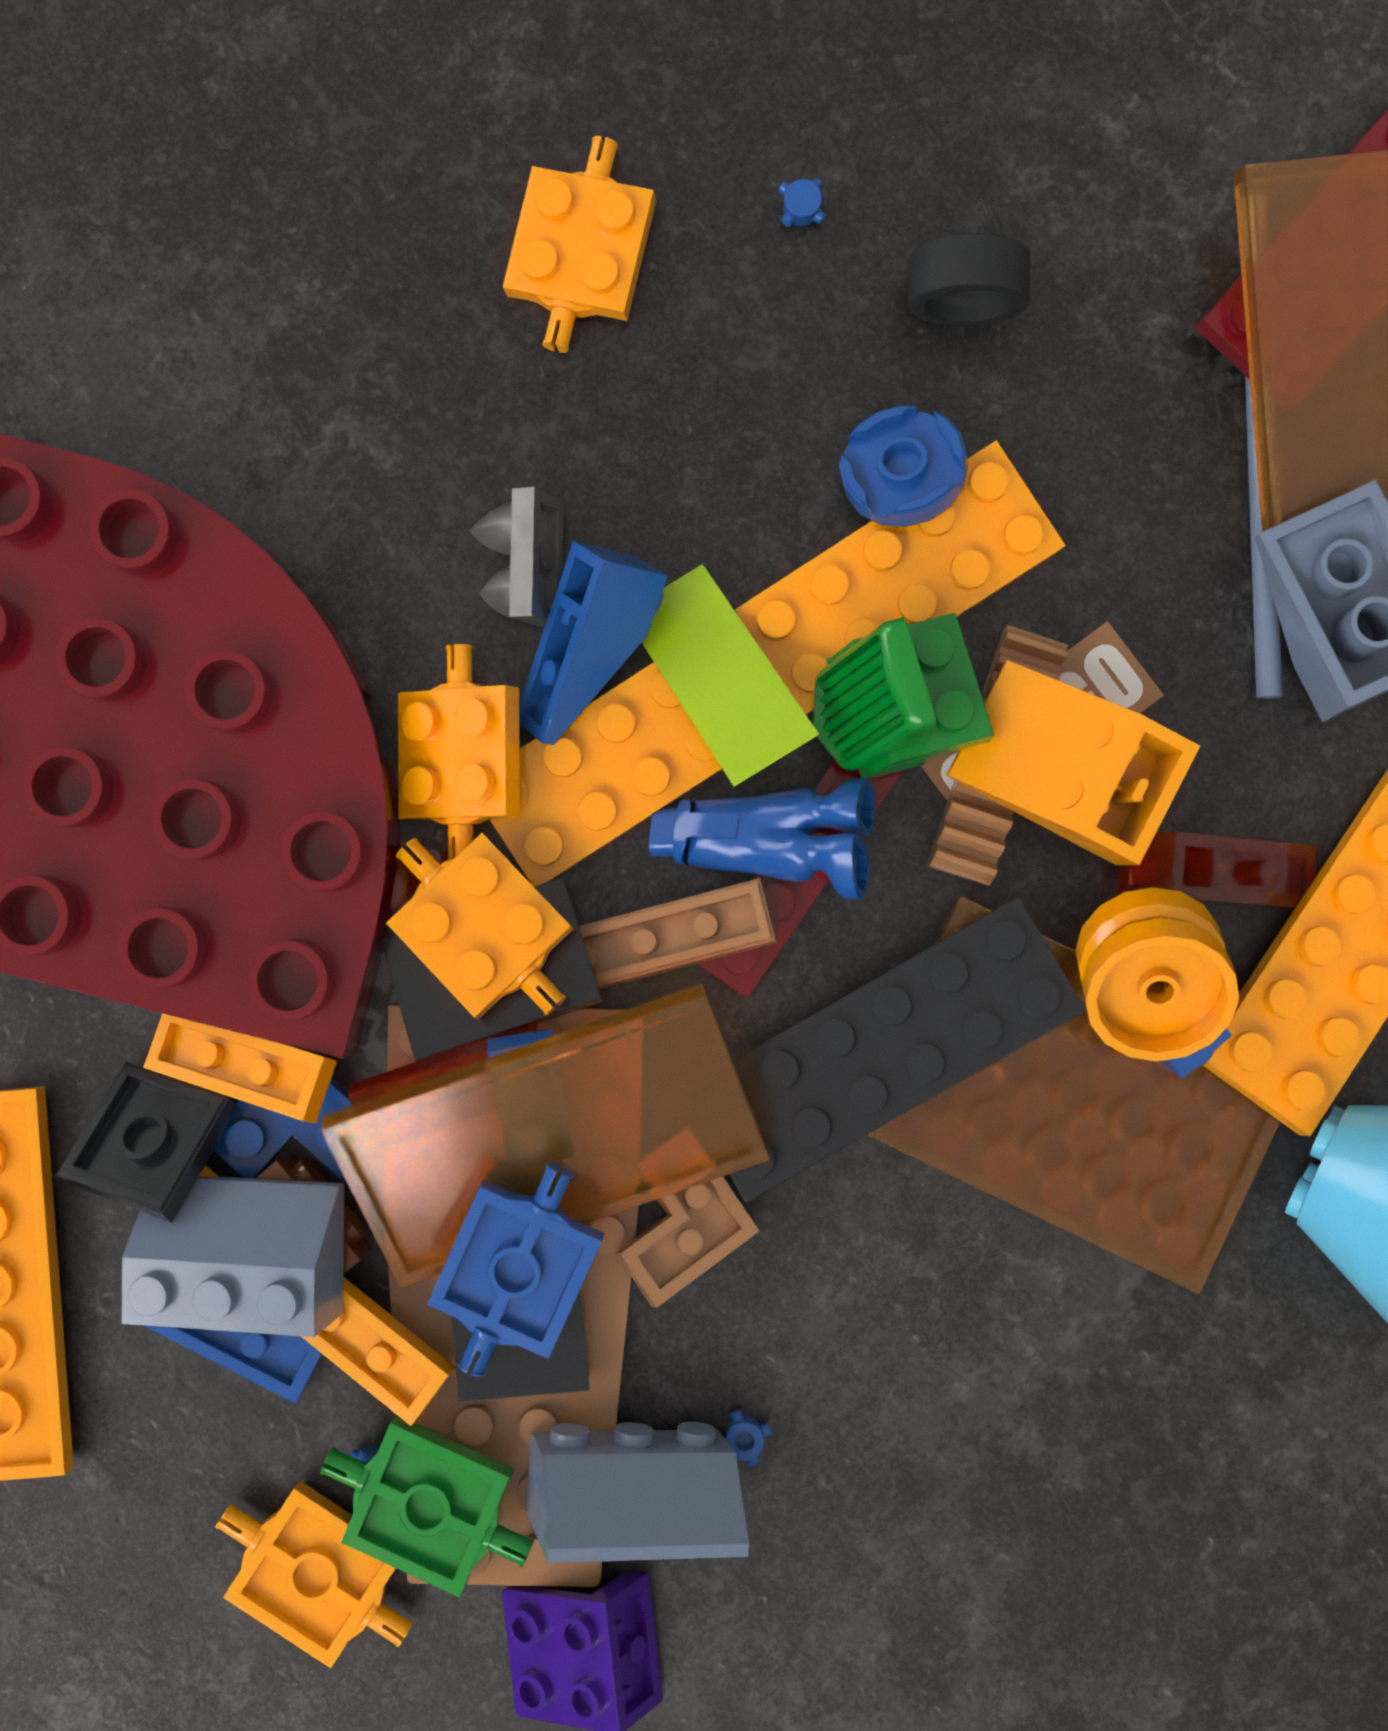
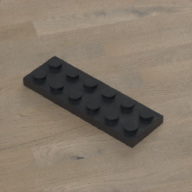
M1017 897L684 1088V1091L746 1203L1080 1016L1087 1010L1021 900Z

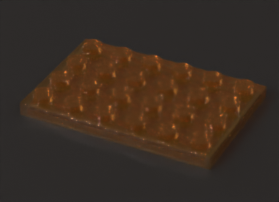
M957 896L935 944L992 911L962 896ZM1042 935L1087 1010L1075 950ZM1086 1011L873 1131L868 1136L1200 1294L1280 1121L1203 1065L1193 1069L1182 1079L1159 1062L1131 1058L1111 1048L1102 1041L1090 1025L1088 1012Z

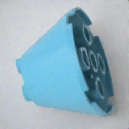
M1348 1105L1346 1110L1334 1106L1328 1119L1324 1120L1310 1152V1156L1321 1160L1320 1165L1312 1162L1309 1163L1303 1178L1300 1177L1291 1195L1285 1213L1297 1218L1296 1224L1388 1324V1105Z

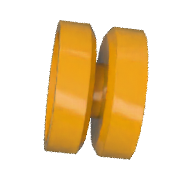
M1150 887L1128 891L1100 905L1082 926L1075 949L1090 1025L1106 1045L1131 1058L1156 1062L1183 1058L1212 1044L1231 1024L1239 1002L1236 974L1230 957L1225 950V943L1220 928L1202 903L1181 891Z

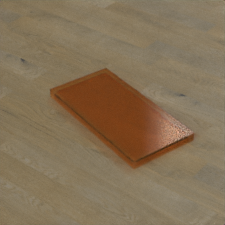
M1388 150L1244 165L1235 170L1233 174L1263 532L1374 480L1377 481L1388 502Z
M703 983L323 1116L321 1132L400 1288L441 1274L483 1179L518 1195H531L534 1197L545 1173L547 1163L560 1164L551 1184V1189L555 1188L565 1166L574 1173V1176L570 1180L558 1208L562 1209L570 1218L586 1224L769 1161L766 1144Z

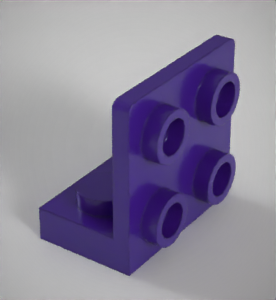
M626 1570L592 1595L514 1585L503 1590L502 1599L515 1712L519 1717L594 1731H626L663 1700L649 1572Z

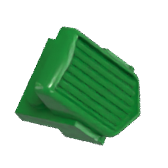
M955 612L907 625L904 617L884 622L865 637L854 639L831 658H827V666L819 672L815 680L813 726L819 733L816 737L841 768L849 771L858 770L861 778L873 779L924 765L927 758L990 742L994 736Z

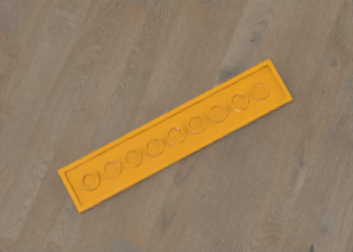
M997 440L967 459L968 470L963 490L951 507L932 520L908 527L880 525L871 521L734 610L806 715L814 711L815 680L819 672L827 666L826 659L831 658L854 639L865 637L884 622L904 617L907 625L954 612L956 617H959L1066 546ZM653 662L588 704L554 745L544 744L536 738L520 748V817H492L489 820L531 885L535 887L557 878L651 817L659 809L668 806L723 769Z

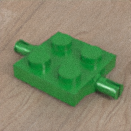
M398 1415L390 1422L379 1451L368 1463L360 1461L333 1447L321 1468V1475H326L355 1489L353 1495V1514L341 1543L459 1598L467 1586L474 1566L484 1557L487 1550L523 1567L535 1540L499 1524L501 1519V1501L515 1468L416 1423L410 1426Z

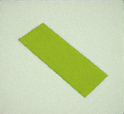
M703 564L663 588L661 606L653 617L647 637L641 643L734 787L819 735Z

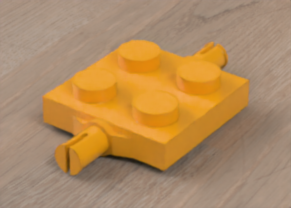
M594 136L592 138V146L585 172L566 173L535 166L531 168L503 289L507 297L536 302L551 312L542 345L556 352V347L559 353H567L569 351V342L575 318L577 317L583 318L599 315L624 321L628 320L657 200L652 189L621 184L610 178L618 144L608 137H605L604 143L602 136Z
M468 644L446 645L447 683L440 684L428 691L398 693V819L433 820L437 823L448 825L447 861L455 858L473 841V825L481 824L492 817H520L519 687L509 685L482 686L472 683L473 646Z
M483 833L475 838L455 858L445 861L441 865L421 845L417 838L408 841L406 845L422 861V864H419L403 847L397 852L396 858L401 860L421 883L413 898L394 914L386 924L474 1018L479 1020L503 996L520 989L532 999L544 1012L545 1016L555 1011L556 1008L539 991L540 988L559 1006L565 1001L567 996L559 991L542 973L541 969L550 951L573 930L571 925Z
M300 1480L281 1509L267 1518L263 1524L231 1502L215 1528L220 1529L246 1546L247 1549L244 1552L241 1570L223 1596L224 1599L329 1668L333 1666L348 1641L361 1633L366 1626L395 1644L397 1648L401 1645L412 1627L413 1621L408 1620L381 1602L384 1597L386 1583L396 1568L341 1543L352 1517L351 1513Z

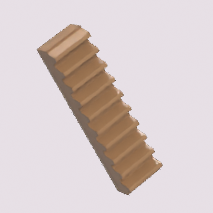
M1007 625L1002 630L981 695L983 702L1006 660L1059 681L1061 677L1060 668L1069 652L1067 649L1068 645ZM954 780L926 867L984 886H990L997 874V862L1004 852L1005 838L1012 827L1014 811Z

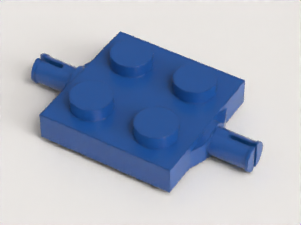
M547 1163L545 1173L534 1197L531 1195H518L483 1179L427 1303L428 1306L457 1318L470 1332H473L463 1356L458 1362V1367L466 1374L476 1352L480 1351L481 1353L471 1376H484L485 1369L497 1344L520 1346L549 1359L604 1237L603 1232L570 1218L562 1209L558 1208L569 1182L574 1176V1173L565 1166L555 1188L551 1189V1184L560 1164Z

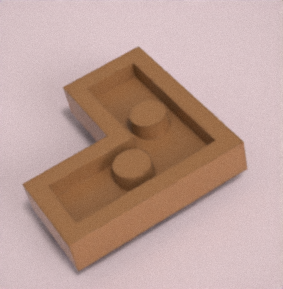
M688 1124L682 1125L632 1161L667 1215L618 1250L616 1254L651 1307L655 1308L659 1307L759 1232V1229Z

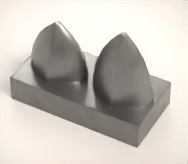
M537 487L512 488V501L488 512L470 530L471 535L484 546L499 553L510 555V565L494 574L479 593L496 612L506 617L544 627L563 573L564 500Z

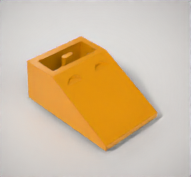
M1006 660L984 701L994 736L990 742L960 749L946 776L1114 865H1140L1200 745L1142 714Z

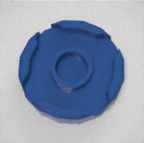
M901 405L876 412L856 426L848 437L849 444L844 451V455L841 453L839 469L846 498L860 515L880 525L908 527L932 520L954 503L964 488L968 470L967 453L961 432L946 416L933 411V415L918 412L917 406Z

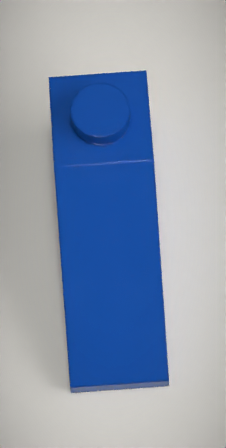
M577 541L572 542L519 703V724L544 744L554 745L647 637L653 617L662 603L663 588L668 577L666 574L636 556Z

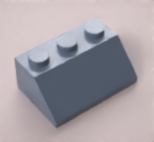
M199 1176L172 1223L140 1211L122 1256V1324L315 1337L343 1314L344 1183Z
M625 1422L617 1424L614 1427V1431H590L584 1425L559 1423L551 1426L550 1431L531 1432L525 1510L548 1563L748 1557L749 1539L736 1452L714 1426L702 1422H684L677 1426V1430H653L652 1427L646 1424Z

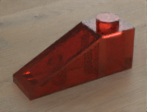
M1177 831L1156 832L1140 865H1119L1117 896L1123 892L1155 887L1181 891L1200 902L1296 908L1315 879L1317 846Z

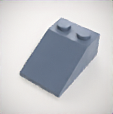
M1374 480L1263 531L1255 537L1293 666L1322 722L1388 692V502L1377 481Z

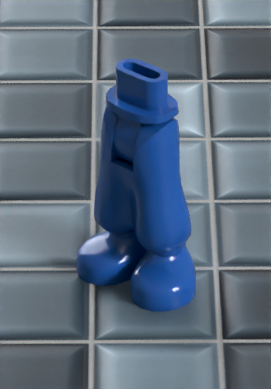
M851 778L827 795L820 794L811 788L801 787L758 796L695 800V803L691 799H682L678 804V808L663 807L652 814L649 852L651 856L674 857L678 865H692L713 870L757 874L791 882H806L813 877L816 871H822L828 876L836 892L843 898L862 900L868 889L870 865L866 844L860 836H870L874 828L876 803L873 784L868 778ZM819 828H831L842 832L822 837L812 836Z

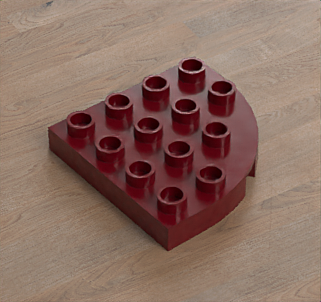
M0 434V973L341 1059L357 1053L383 955L380 938L388 935L389 926L386 922L391 918L396 894L399 860L396 858V854L400 848V822L398 819V796L393 767L383 763L381 760L376 731L364 697L372 694L348 646L319 604L305 594L268 553L230 521L188 494L135 470L94 457Z

